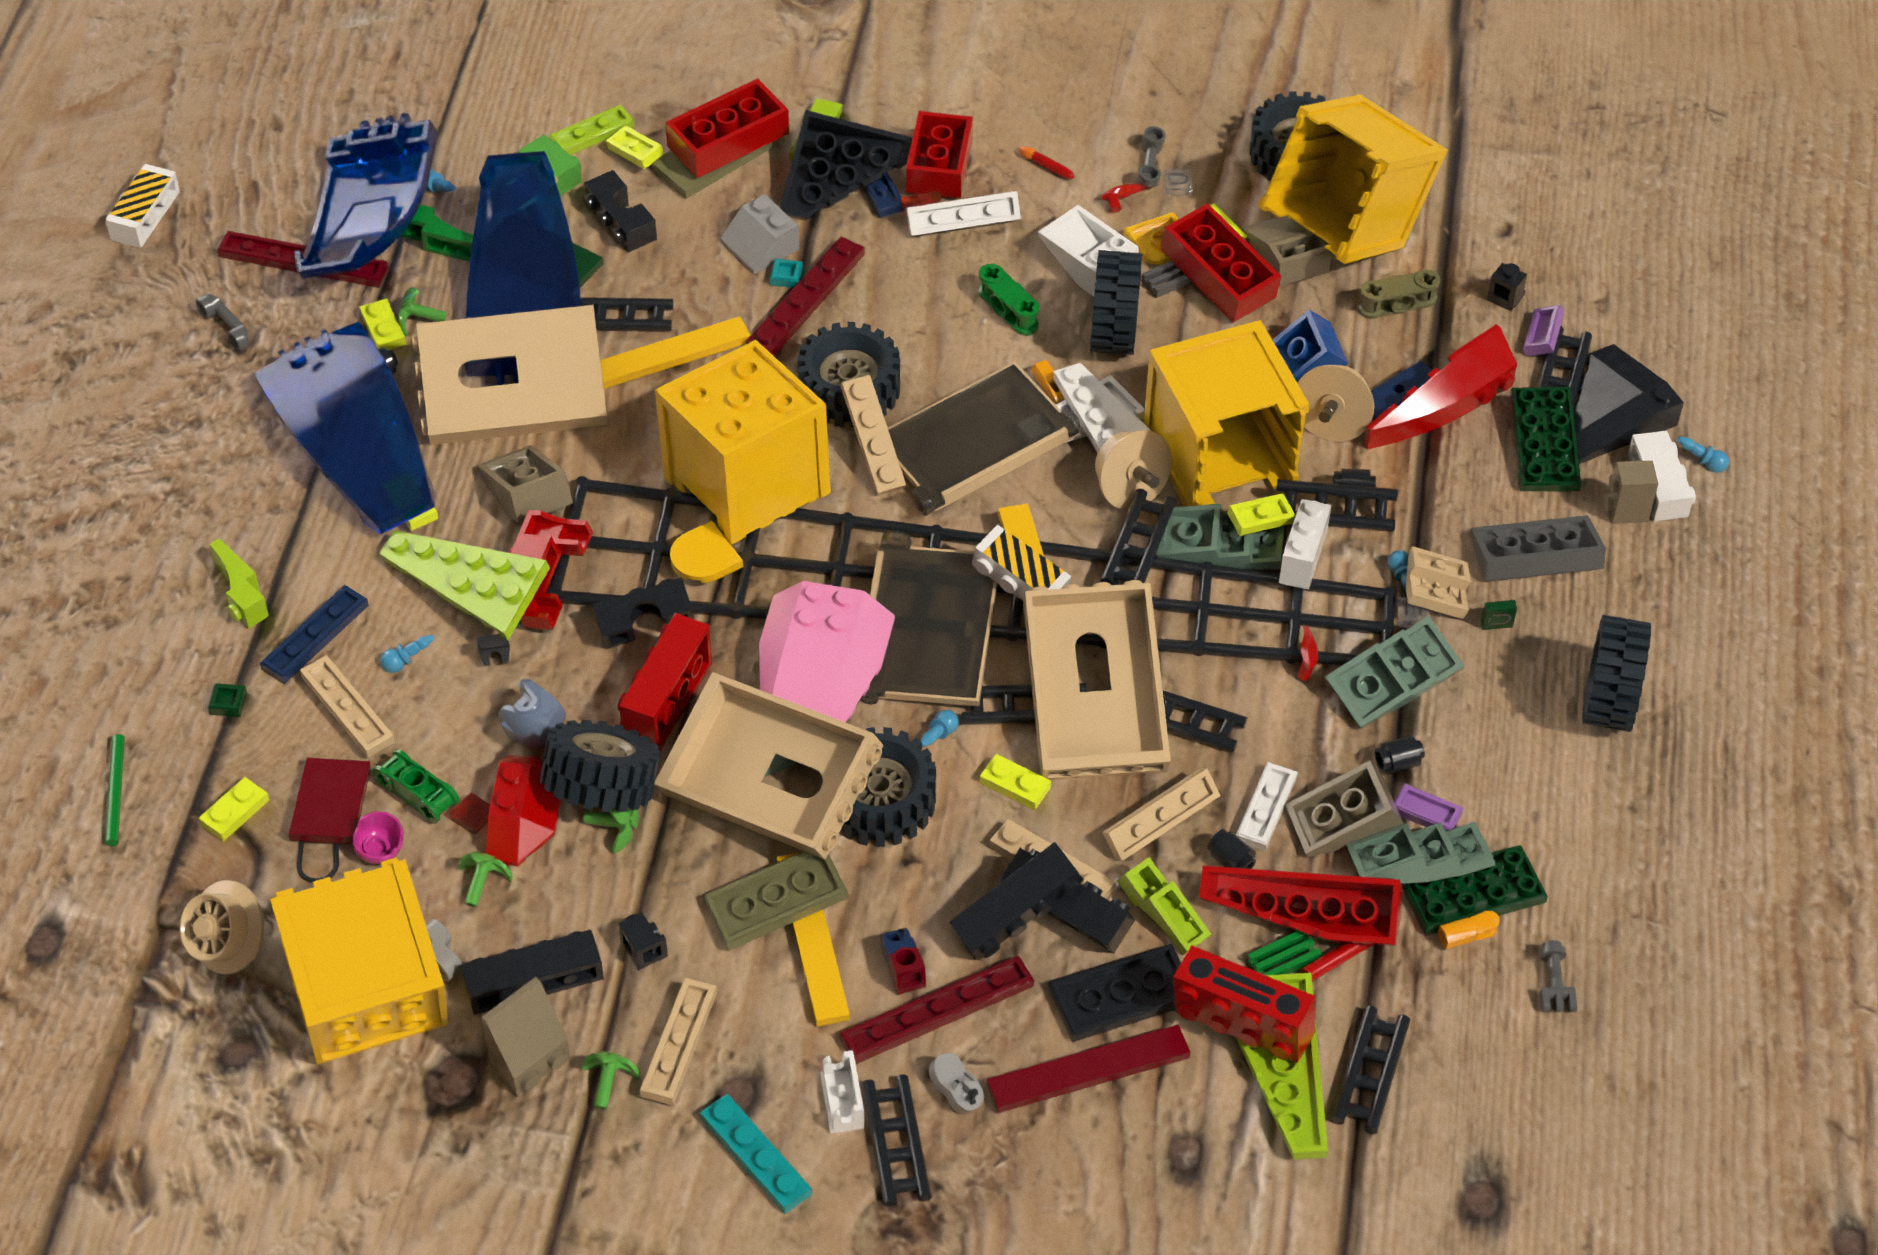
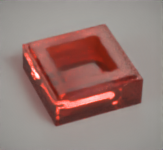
M939 191L901 197V204L904 208L934 204L941 201Z
M471 792L450 812V818L473 835H476L488 823L490 804Z

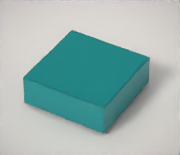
M775 258L770 276V286L794 288L800 282L803 261Z

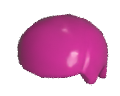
M374 811L364 815L359 819L353 835L354 851L359 858L368 863L381 864L380 862L395 858L400 852L404 830L399 820L388 812Z

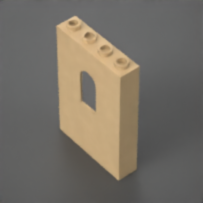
M593 305L416 324L417 334L412 335L414 352H419L420 362H415L417 380H422L423 390H418L420 408L425 407L426 418H421L423 436H429L430 445L608 425ZM516 356L519 383L469 388L464 386L458 378L459 369L466 362Z
M1131 580L1123 585H1111L1107 582H1100L1092 587H1080L1079 585L1070 584L1063 586L1061 589H1048L1047 587L1040 586L1034 587L1030 591H1025L1023 605L1041 776L1049 780L1168 772L1171 758L1150 583ZM1087 633L1097 634L1105 641L1111 690L1080 692L1075 644L1082 635Z
M712 672L654 785L668 797L826 860L829 852L835 848L838 842V834L844 822H847L852 815L854 802L867 785V777L873 765L877 764L880 760L883 744L872 732ZM775 755H779L819 771L823 778V784L816 795L810 798H801L765 784L762 780Z

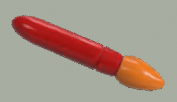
M1019 146V152L1025 159L1033 160L1065 179H1073L1075 177L1069 168L1037 152L1034 148Z

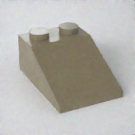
M532 445L477 465L478 471L506 514L518 524H523L528 510L556 513L563 510L564 506L573 503L565 470Z
M1371 760L1285 804L1307 857L1347 849L1346 844L1404 824L1384 778Z
M537 977L481 1017L491 1070L516 1096L525 1090L533 1089L542 1077L550 1071L562 1067L570 1057L568 1039Z

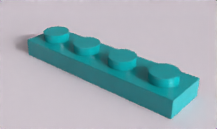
M728 1093L700 1112V1118L784 1214H787L812 1196L810 1185Z

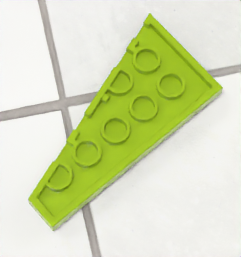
M393 530L379 553L384 562L406 576L410 575L415 578L420 585L427 589H432L439 597L467 615L476 617L484 626L489 629L493 628L508 641L550 569L546 560Z
M1311 973L1266 975L1313 995ZM1316 1018L1315 1033L1298 1063L1289 1059H1279L1270 1051L1258 1046H1248L1239 1038H1236L1292 1158H1328Z

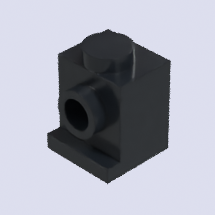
M1501 263L1491 276L1486 300L1512 312L1526 293L1524 288L1527 274L1520 271L1519 266L1516 264ZM1504 289L1510 292V295L1508 297L1499 292Z
M643 912L632 914L624 921L618 923L621 943L638 970L668 957L667 941L664 934L660 935L654 922L649 923Z

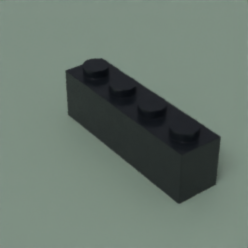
M1054 842L953 918L949 923L978 960L982 957L988 958L999 950V944L1007 938H1014L1020 935L1026 929V924L1036 916L1040 918L1050 912L1053 908V903L1062 896L1066 898L1074 894L1084 879L1057 843Z
M1019 848L999 879L1000 883L1040 852L1031 849L1030 853ZM1088 881L1084 885L1080 883L1079 889L1071 896L1066 898L1062 896L1053 903V908L1047 914L1112 953H1115L1135 921L1128 912L1130 907L1115 897H1113L1112 901L1102 897L1103 891Z
M591 929L582 932L575 931L564 937L542 940L531 946L509 949L502 954L487 958H476L469 963L461 964L465 987L474 1015L492 1010L535 977L540 980L547 995L604 979L602 961Z

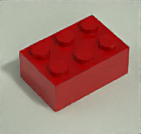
M918 111L906 166V193L952 198L962 197L973 141V116Z

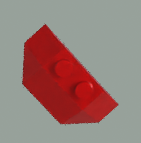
M507 755L499 762L488 813L486 854L494 856V859L502 861L506 866L519 867L526 860V857L536 852L556 832L562 799L554 797V792H547L544 789L545 785H541L540 773L543 760L540 757Z

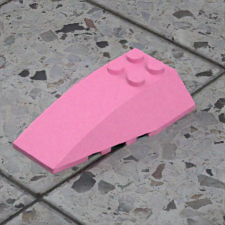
M802 581L773 595L759 642L760 690L846 722L854 714L860 698L865 696L870 688V682L873 677L878 675L882 668L895 615L865 591Z

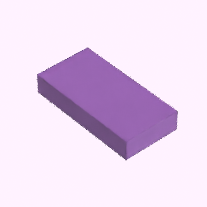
M1561 305L1534 309L1523 348L1527 357L1554 352L1564 315Z
M1405 783L1394 801L1401 817L1424 827L1441 822L1446 832L1455 829L1464 809L1461 806Z

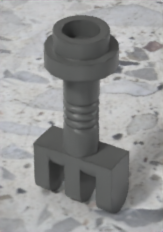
M1546 941L1542 944L1539 954L1540 959L1547 962L1550 987H1542L1540 991L1542 1012H1550V1000H1554L1555 1012L1564 1011L1563 1000H1567L1569 1012H1576L1577 998L1575 987L1563 986L1560 961L1566 958V948L1562 946L1560 941Z

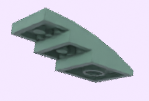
M1221 504L1174 507L1157 550V557L1197 563L1208 561L1213 565L1248 570L1281 569L1286 546L1287 525L1239 536L1227 511H1223Z
M1427 616L1404 631L1402 629L1381 644L1376 643L1325 676V679L1360 729L1463 670L1464 664L1432 619Z
M1441 822L1414 832L1411 831L1408 823H1404L1346 844L1360 877L1400 879L1401 884L1451 878L1495 866L1493 855L1475 822L1447 832Z

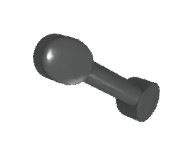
M1150 126L1146 128L1141 141L1142 149L1145 152L1144 165L1139 169L1137 182L1147 187L1157 186L1161 176L1160 170L1155 167L1156 154L1162 150L1166 134L1159 127Z
M205 294L195 300L199 312L205 319L218 314L232 329L227 332V336L236 351L240 352L249 346L245 324L224 305L221 299L212 294Z

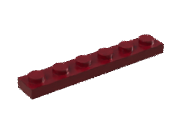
M840 236L746 340V344L757 340L775 356L865 255V247Z

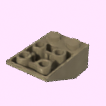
M1288 216L1277 217L1242 227V231L1248 236L1250 245L1282 276L1279 287L1329 273L1332 252L1325 248V245L1329 243Z

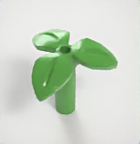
M416 288L406 290L401 301L398 323L404 336H407L406 319L410 315L437 322L444 321L446 317V312L415 304V297L419 293V290Z
M628 807L626 812H618L616 809H611L610 814L586 811L584 822L586 824L618 828L619 833L611 849L612 853H617L623 850L632 840L633 833L631 827L637 829L639 811L630 810Z
M471 852L464 855L459 861V870L476 868L465 900V904L468 906H478L488 872L496 870L509 882L512 881L513 876L510 869L502 861L494 859L492 855L483 854L482 852Z
M612 1052L592 1053L583 1060L582 1070L602 1066L594 1107L607 1109L615 1071L623 1069L637 1080L640 1078V1072L633 1062L621 1057L619 1054Z

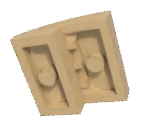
M1412 546L1409 550L1407 564V603L1464 619L1469 611L1466 589L1471 582L1468 562Z

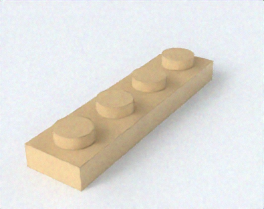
M866 375L842 382L840 386L876 496L904 489L906 482L871 376Z
M327 655L300 669L301 678L367 758L395 743L394 735Z
M1199 768L1102 833L1115 860L1123 861L1220 797V793L1208 768Z
M1007 819L990 839L989 848L1012 861L1019 848L1030 853L1031 849L1042 852L1051 844ZM1063 851L1084 879L1081 884L1084 885L1086 881L1094 884L1103 891L1101 896L1107 899L1115 890L1116 882Z
M684 978L641 1086V1097L674 1105L717 995V986Z

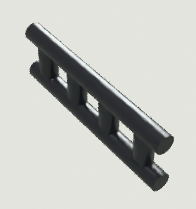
M558 298V308L593 305L595 309L596 330L672 331V320L663 318L664 310L674 309V299ZM607 309H624L623 319H606ZM635 310H653L652 319H635Z
M1560 326L1554 352L1545 354L1536 387H1570L1572 406L1574 407L1592 334L1585 331L1581 333L1580 339L1563 335L1564 328ZM1559 347L1577 350L1575 358L1557 355ZM1554 366L1571 370L1569 380L1552 376Z
M1277 479L1276 491L1285 492V497L1295 515L1297 514V493L1315 494V501L1327 504V495L1345 497L1344 515L1330 514L1328 526L1395 530V519L1386 518L1388 500L1397 501L1398 489ZM1357 498L1376 499L1374 517L1356 516Z
M1144 489L1136 490L1100 582H1107L1112 585L1114 578L1124 581L1139 580L1145 583L1175 507V498L1167 496L1163 504L1145 500L1147 492ZM1141 511L1158 515L1154 526L1137 522ZM1131 534L1149 537L1146 548L1128 544ZM1123 555L1141 560L1137 571L1119 567Z
M1079 683L1080 692H1086V683ZM1032 685L982 686L979 706H971V712H962V725L1035 723L1034 710L1015 711L1014 697H1033ZM966 686L960 687V690L966 689ZM983 698H1002L1003 711L984 712Z
M1163 690L1168 732L1235 752L1238 741L1229 737L1234 726L1245 728L1248 717ZM1174 707L1192 712L1188 724L1169 719ZM1204 716L1222 722L1217 734L1199 729Z
M1367 1005L1363 1011L1331 1121L1342 1125L1346 1115L1365 1120L1364 1131L1374 1135L1377 1134L1410 1024V1018L1406 1015H1398L1395 1024L1376 1019L1378 1009L1372 1005ZM1372 1031L1391 1037L1387 1051L1367 1046ZM1363 1059L1383 1064L1379 1080L1359 1074ZM1355 1087L1375 1092L1370 1108L1350 1102Z
M905 1074L895 1077L896 1087L876 1090L875 1082L871 1079L861 1083L883 1203L886 1207L897 1204L896 1194L917 1191L918 1200L922 1202L932 1198L909 1078ZM899 1100L902 1117L882 1120L879 1103ZM905 1130L908 1147L887 1149L884 1133ZM911 1160L914 1177L893 1180L890 1163Z

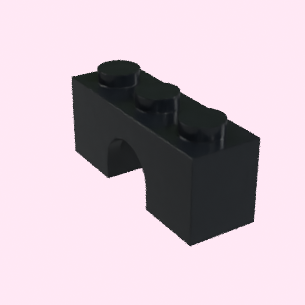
M614 170L584 182L585 195H583V201L589 211H594L602 227L608 228L616 244H621L629 253L657 240L656 220L643 204L640 203L626 208L629 206L627 185Z
M682 577L678 579H664L658 585L648 588H635L628 594L619 597H605L598 603L592 604L606 649L635 641L633 623L643 614L658 616L662 620L663 625L665 623L669 624L675 613L694 619L693 609Z

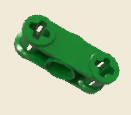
M997 264L982 266L979 270L981 285L978 288L980 298L993 308L994 312L1002 317L1016 333L1029 336L1037 332L1039 322L1036 316L1040 309L1039 303L1018 282L1013 280L1001 266Z
M401 749L393 751L392 757L382 766L377 765L372 769L375 779L383 788L404 800L431 823L436 824L440 820L442 813L449 807H455L460 803L458 794L448 783L438 779L412 760Z

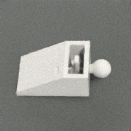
M1079 205L1038 231L1039 238L1075 283L1092 296H1094L1099 250L1138 253L1139 250L1137 245Z

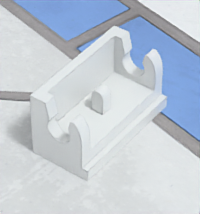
M853 1051L843 1052L842 1061L836 1064L831 1063L830 1056H826L823 1059V1071H820V1079L830 1134L864 1129V1108Z

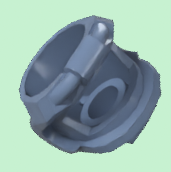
M522 679L518 683L522 698L513 706H503L498 713V717L509 739L532 749H542L546 747L549 730L552 727L555 728L556 724L564 722L566 712L561 704L546 690L530 679Z

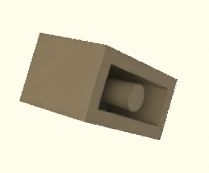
M1653 460L1616 463L1614 474L1609 476V494L1604 496V508L1606 512H1610L1612 524L1648 522L1658 487Z

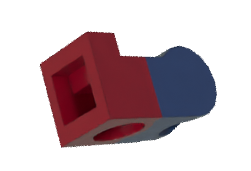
M905 927L881 934L880 943L883 955L893 976L897 994L900 995L926 987L925 964L908 929Z

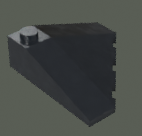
M805 110L780 209L788 216L803 220L815 216V212L828 205L830 207L849 197V193L860 187L865 188L882 179V175L905 166L908 161L913 137Z
M1615 344L1589 353L1586 364L1589 365L1587 374L1582 376L1578 394H1580L1579 401L1574 403L1573 407L1579 464L1629 445L1632 436L1635 434L1665 431L1678 426L1684 402L1668 382Z

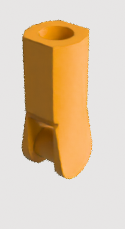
M1047 360L1035 363L1032 367V375L1045 394L1055 405L1064 401V396L1053 380L1055 370Z
M1485 911L1470 918L1441 925L1438 930V936L1446 950L1474 942V940L1491 938L1496 933L1500 918L1493 911Z

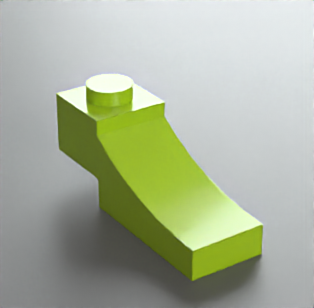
M218 538L210 543L209 546L214 564L226 577L231 588L226 592L229 604L226 607L227 611L235 622L241 621L250 629L269 616L265 598L260 593L256 572Z
M1150 857L1116 880L1134 906H1139L1161 927L1182 955L1188 952L1191 945L1197 946L1212 935L1175 882L1171 881L1168 883Z

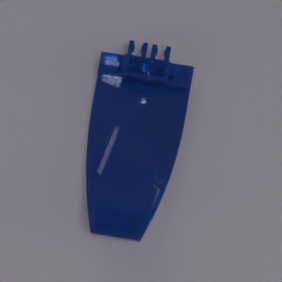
M402 113L399 121H396L391 115L385 117V120L382 117L375 119L373 126L370 125V122L364 120L360 123L359 128L349 130L348 135L329 138L325 155L328 168L313 230L304 254L302 255L300 250L294 251L297 272L302 279L356 270L378 257L401 237L418 211L430 176L438 131L430 119L411 122L410 115Z
M545 151L488 155L479 175L481 188L470 258L466 319L582 306L579 274L570 230L555 181L554 171ZM516 356L469 361L464 364L467 376H496L497 385H504L505 375H513L514 383H519Z
M358 321L331 333H328L324 328L320 330V337L314 341L310 336L304 338L305 346L302 347L299 341L294 343V350L288 354L283 349L278 351L280 358L255 372L254 376L262 392L287 430L311 461L358 512L362 523L379 534H383L434 508L435 496L420 444L400 390L381 353Z

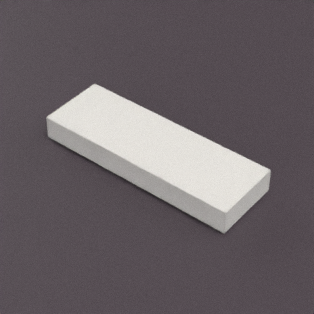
M1267 762L1236 833L1246 844L1266 851L1295 784L1298 772Z

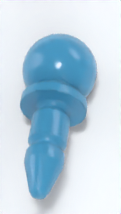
M424 168L417 174L416 182L422 189L433 192L439 190L450 192L455 190V186L450 181L443 179V176L433 169Z
M1678 437L1677 440L1682 447L1695 456L1700 457L1698 463L1705 464L1706 468L1711 472L1721 473L1727 469L1729 458L1725 452L1713 450L1711 445L1705 449L1704 446L1695 443L1690 438Z
M1396 550L1389 555L1387 564L1394 573V578L1402 582L1406 592L1409 554L1403 550Z
M422 636L417 641L406 645L405 648L402 644H399L397 649L386 650L380 658L382 669L388 673L399 672L403 669L405 663L410 664L412 662L410 656L416 655L421 649L424 650L431 644L434 636Z
M942 710L936 714L935 718L929 723V730L922 736V747L933 744L937 739H945L949 734L956 731L959 719L953 711Z

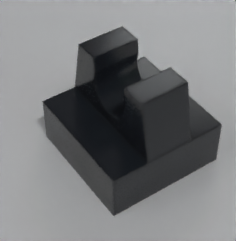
M500 634L477 637L478 650L484 667L490 666V656L493 653H499L502 656L503 664L509 663L510 642Z

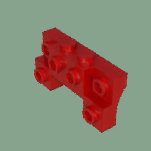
M528 510L516 541L510 548L509 553L546 560L550 569L521 618L525 628L554 629L563 604L557 594L546 593L561 555L584 556L593 534L587 520L565 519L540 510Z

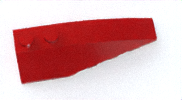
M1495 324L1454 351L1448 357L1450 363L1441 370L1434 368L1427 374L1429 379L1422 387L1418 389L1416 386H1413L1406 392L1399 406L1395 403L1392 404L1366 427L1363 446L1368 450L1425 434L1464 416L1482 404L1486 405L1495 395L1510 389L1515 382L1517 362L1501 327Z
M1202 865L1199 898L1328 941L1396 946L1403 888L1400 879Z

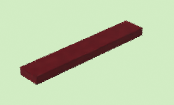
M232 231L226 232L217 249L218 257L376 288L380 287L389 268L388 261Z
M1017 955L839 1033V1038L846 1051H853L855 1064H858L1034 987V979L1020 956Z
M1178 1024L987 1079V1087L997 1113H1002L1190 1058L1191 1052Z

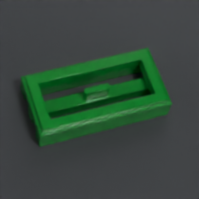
M1297 931L1248 954L1247 961L1254 971L1263 975L1290 974L1319 959L1322 952L1319 948L1316 949L1314 947L1315 942L1312 938L1309 939L1306 933ZM1305 950H1307L1308 952L1266 973L1264 972L1265 969L1273 965L1281 964L1285 961H1288L1290 957H1293Z

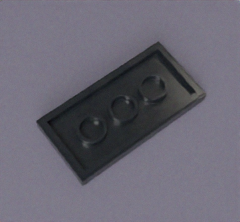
M1169 944L1048 982L1049 992L1071 1041H1079L1174 1011L1173 976L1181 961L1173 945Z

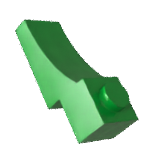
M412 202L406 204L399 216L402 237L422 241L424 251L472 263L478 262L481 255L478 254L479 240L477 235L466 233L443 222L435 215L433 207Z

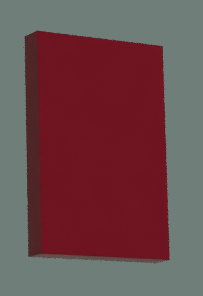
M306 758L288 833L290 841L353 844V835L361 817L370 776V761Z

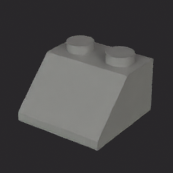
M763 194L740 208L720 240L753 274H756L772 265L775 258L783 259L799 250V226L766 194Z

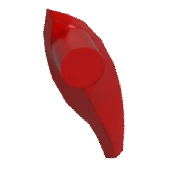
M1123 184L1108 190L1101 198L1108 201L1112 213H1117L1122 209L1119 199L1127 198L1131 194L1140 192L1148 187L1141 184Z
M1306 625L1303 626L1304 636L1301 642L1303 661L1297 674L1298 678L1303 681L1309 680L1318 661L1317 643L1309 627Z

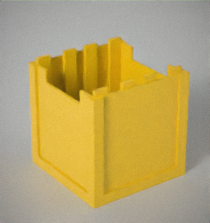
M1361 94L1300 106L1295 116L1297 121L1264 196H1261L1257 207L1265 212L1270 211L1277 217L1288 216L1329 243L1325 245V248L1335 254L1336 259L1344 264L1404 248L1448 149Z
M1261 320L1150 349L1144 424L1151 431L1161 435L1170 446L1172 468L1169 479L1184 507L1215 504L1210 494L1266 478L1272 489L1276 488L1277 479L1299 481L1297 471L1305 417L1306 413L1309 412L1310 404Z
M757 340L655 389L664 479L670 485L674 484L682 493L685 492V485L717 516L718 528L724 533L725 538L731 545L745 538L750 532L773 523V520L781 516L785 517L795 512L798 507L808 502L812 503L831 493L826 404Z
M396 857L380 862L381 868L364 873L361 872L360 868L344 872L345 878L331 882L330 877L313 882L314 887L294 893L293 888L276 892L277 897L270 899L281 935L280 940L317 1065L449 1025L444 983L406 859L398 861Z

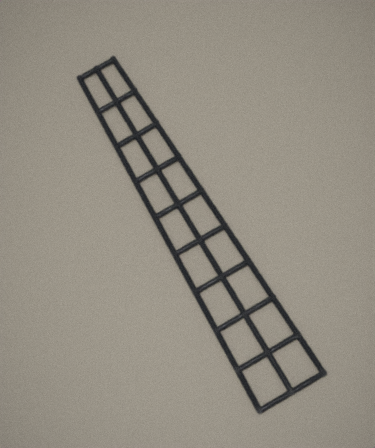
M580 476L576 479L573 503L571 504L567 519L580 520L587 491L663 501L653 543L591 536L587 548L650 554L643 587L648 588L656 585L662 556H670L672 545L665 543L674 504L706 506L693 493H682L675 491L673 488L666 490L590 480L585 476ZM797 508L795 512L780 518L840 526L833 562L755 554L760 528L747 534L743 552H737L743 560V567L739 569L732 604L690 601L693 613L731 616L734 619H740L741 617L766 619L770 607L744 605L752 566L831 574L829 585L841 587L843 575L873 579L875 567L845 563L852 527L929 538L928 548L940 549L941 540L978 545L988 534L942 528L938 524L927 526L853 516L849 512L839 514ZM1040 541L1043 554L1108 562L1112 552L1109 550ZM561 555L547 593L557 594L562 603L585 605L596 604L601 599L609 596H622L563 591L562 586L570 555ZM1123 555L1119 567H1121V564L1138 567L1141 560ZM1155 557L1151 569L1200 575L1197 602L1152 597L1153 609L1196 614L1193 641L1157 638L1158 651L1193 653L1195 656L1207 654L1282 660L1293 664L1303 661L1301 650L1298 649L1300 625L1381 634L1380 644L1393 636L1396 589L1391 586L1380 588L1312 578L1309 588L1312 591L1383 600L1382 621L1379 622L1301 613L1303 588L1279 583L1280 574L1213 565L1208 561L1197 563ZM925 566L924 572L892 569L891 581L921 584L916 618L895 617L892 629L915 631L918 634L934 632L965 635L967 623L928 620L933 586L981 590L983 578L936 573L937 566ZM1212 577L1290 587L1289 612L1209 603ZM1114 578L1112 585H1119L1120 579ZM998 584L997 592L1008 593ZM1009 593L1012 594L1008 626L991 625L990 637L1007 638L1009 641L1027 640L1026 628L1020 627L1023 600L1013 593ZM1208 615L1288 624L1286 648L1205 642ZM1087 633L1076 641V644L1095 645L1106 649L1105 641L1097 634ZM1318 651L1317 663L1344 665L1359 654Z

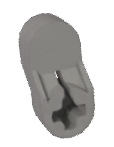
M431 919L426 923V928L442 980L449 982L462 971V962L450 949L451 936L448 933V929L436 919Z
M944 1053L931 1062L929 1066L930 1079L936 1090L947 1098L954 1111L959 1114H969L982 1104L984 1098L983 1090L977 1078L965 1069L958 1056L953 1053Z

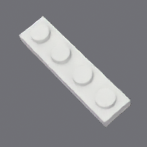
M1017 191L906 208L910 236L1021 219Z

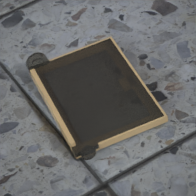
M1014 361L889 426L888 431L902 473L915 487L911 491L913 500L919 511L924 516H927L1078 436L1080 422L1074 412L1065 415Z
M900 531L885 532L882 535L879 551L877 552L870 596L894 614L895 620L882 668L878 675L873 677L870 682V688L860 700L866 704H876L879 698L979 706L998 583L989 576L979 573L972 565L975 551L911 547L912 540L907 534Z

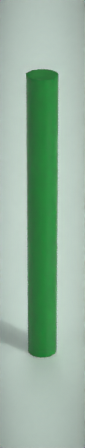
M121 734L113 735L111 744L105 844L111 847L117 846L119 840L125 737Z

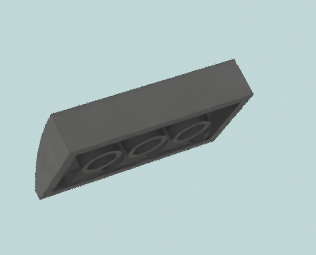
M1588 515L1471 528L1470 533L1475 554L1485 581L1604 569L1606 547Z

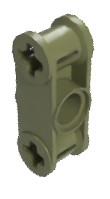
M1421 270L1405 275H1395L1390 278L1367 281L1361 286L1362 300L1358 304V312L1365 318L1376 319L1395 313L1429 308L1437 301V293L1435 291L1439 287L1440 276L1432 270Z

